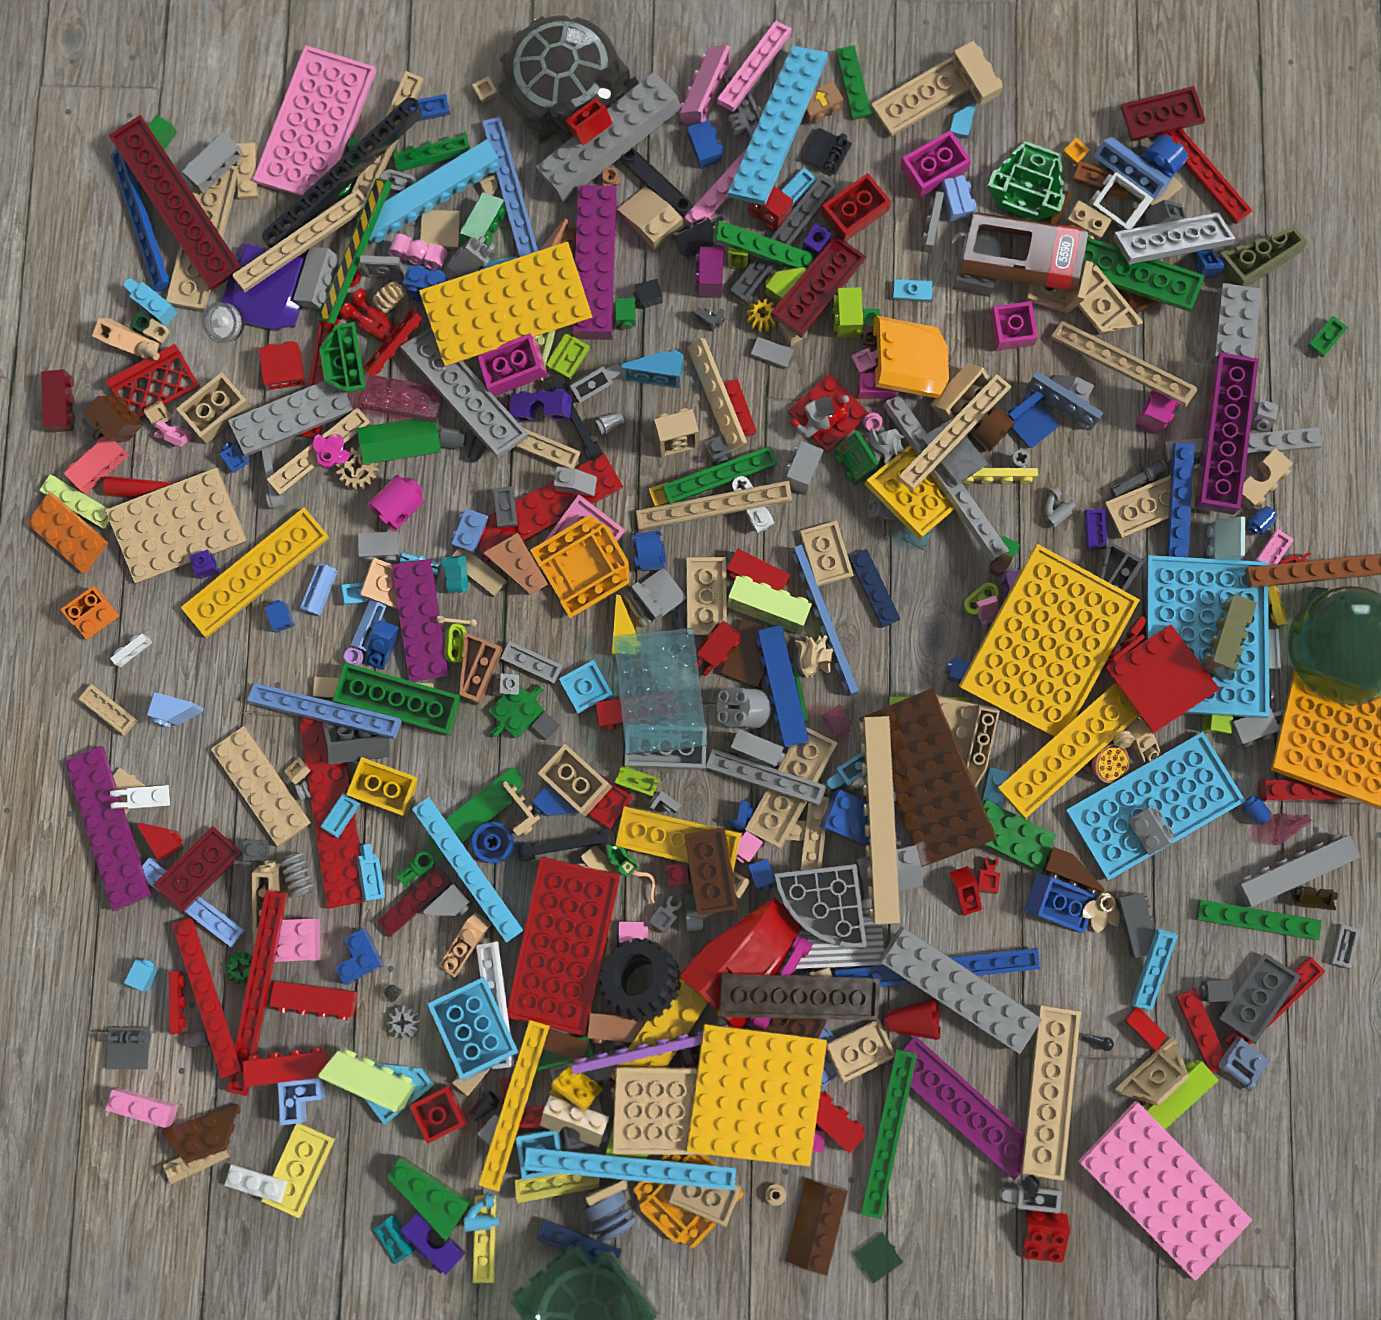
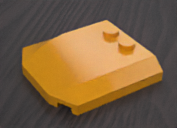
M876 315L873 319L874 336H877L878 349L875 387L939 398L949 381L948 348L937 327Z
M591 515L579 520L530 550L555 590L569 618H573L630 584L628 559L610 528Z
M665 1154L660 1159L661 1161L719 1166L708 1155ZM640 1181L633 1190L637 1195L641 1211L671 1241L681 1242L695 1248L717 1224L669 1203L668 1201L675 1184ZM742 1189L740 1190L736 1203L744 1195Z

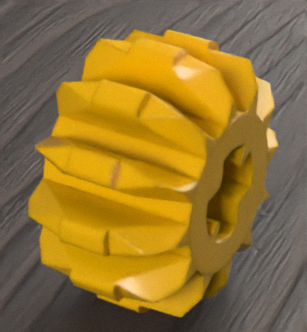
M757 299L756 305L750 304L751 310H747L746 315L749 316L747 322L752 323V329L758 327V331L761 332L762 328H765L768 332L769 326L773 328L776 326L775 321L777 320L770 316L774 309L773 302L767 304V299H764L763 303H761ZM761 313L765 314L764 318L760 317Z

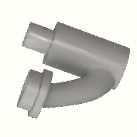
M1057 487L1048 489L1049 496L1045 506V520L1052 528H1055L1072 514V510L1076 507V504L1070 501L1068 504L1063 503L1053 511L1054 501H1058L1062 496L1061 491Z

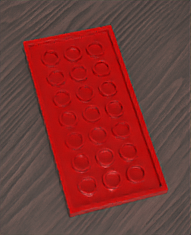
M540 857L507 1009L508 1018L528 1023L531 1020L550 1026L549 1028L586 1036L621 874Z

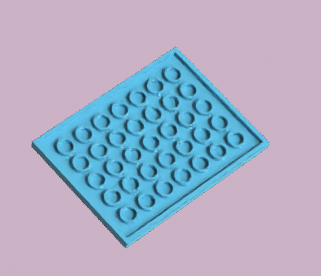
M1147 556L1146 640L1171 624L1203 667L1205 665L1202 663L1206 652L1209 653L1211 649L1209 641L1213 634L1216 635L1218 629L1215 627L1219 616L1222 617L1224 613L1222 606L1225 599H1229L1233 594L1257 602L1251 624L1248 628L1245 627V630L1248 631L1247 638L1243 645L1239 646L1243 651L1236 662L1238 664L1237 670L1227 679L1208 673L1220 689L1185 713L1268 718L1270 716L1268 587L1248 588L1245 574L1246 568L1266 566L1268 562Z

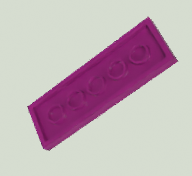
M425 559L391 565L409 681L416 682L449 676L448 663L444 656L445 643L442 624L436 621L437 616H440L432 560Z

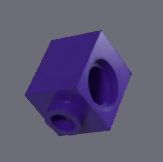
M815 224L803 241L802 250L815 254V258H817L830 242L832 233L826 227ZM820 238L822 241L815 242L813 239Z
M208 549L189 556L194 574L200 579L220 573L215 556Z

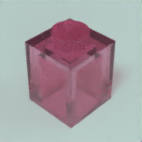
M840 704L823 714L822 718L834 737L837 735L843 737L851 731L850 727L853 723Z

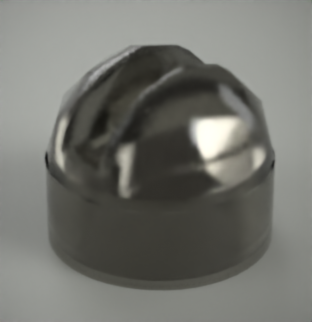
M389 985L384 991L385 997L391 1003L402 993V989L396 985Z

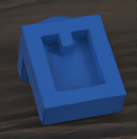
M229 441L220 447L222 451L219 454L233 473L250 463L236 442L231 443Z

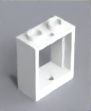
M1115 172L1113 176L1109 174L1102 184L1105 187L1102 191L1097 190L1091 198L1093 201L1091 207L1112 218L1111 221L1121 229L1128 230L1133 228L1154 198ZM1114 182H1117L1141 200L1126 222H1123L1099 204Z

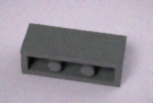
M1142 892L1115 898L1130 958L1147 956L1154 937L1153 928H1155L1154 919L1152 916H1149L1148 908L1150 905L1147 896H1144Z

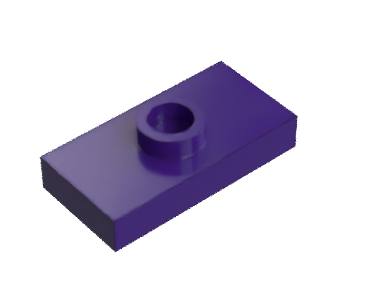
M1105 509L1085 510L1086 549H1106Z

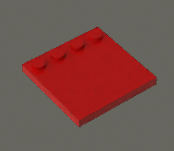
M1171 624L1105 668L1152 734L1220 689Z

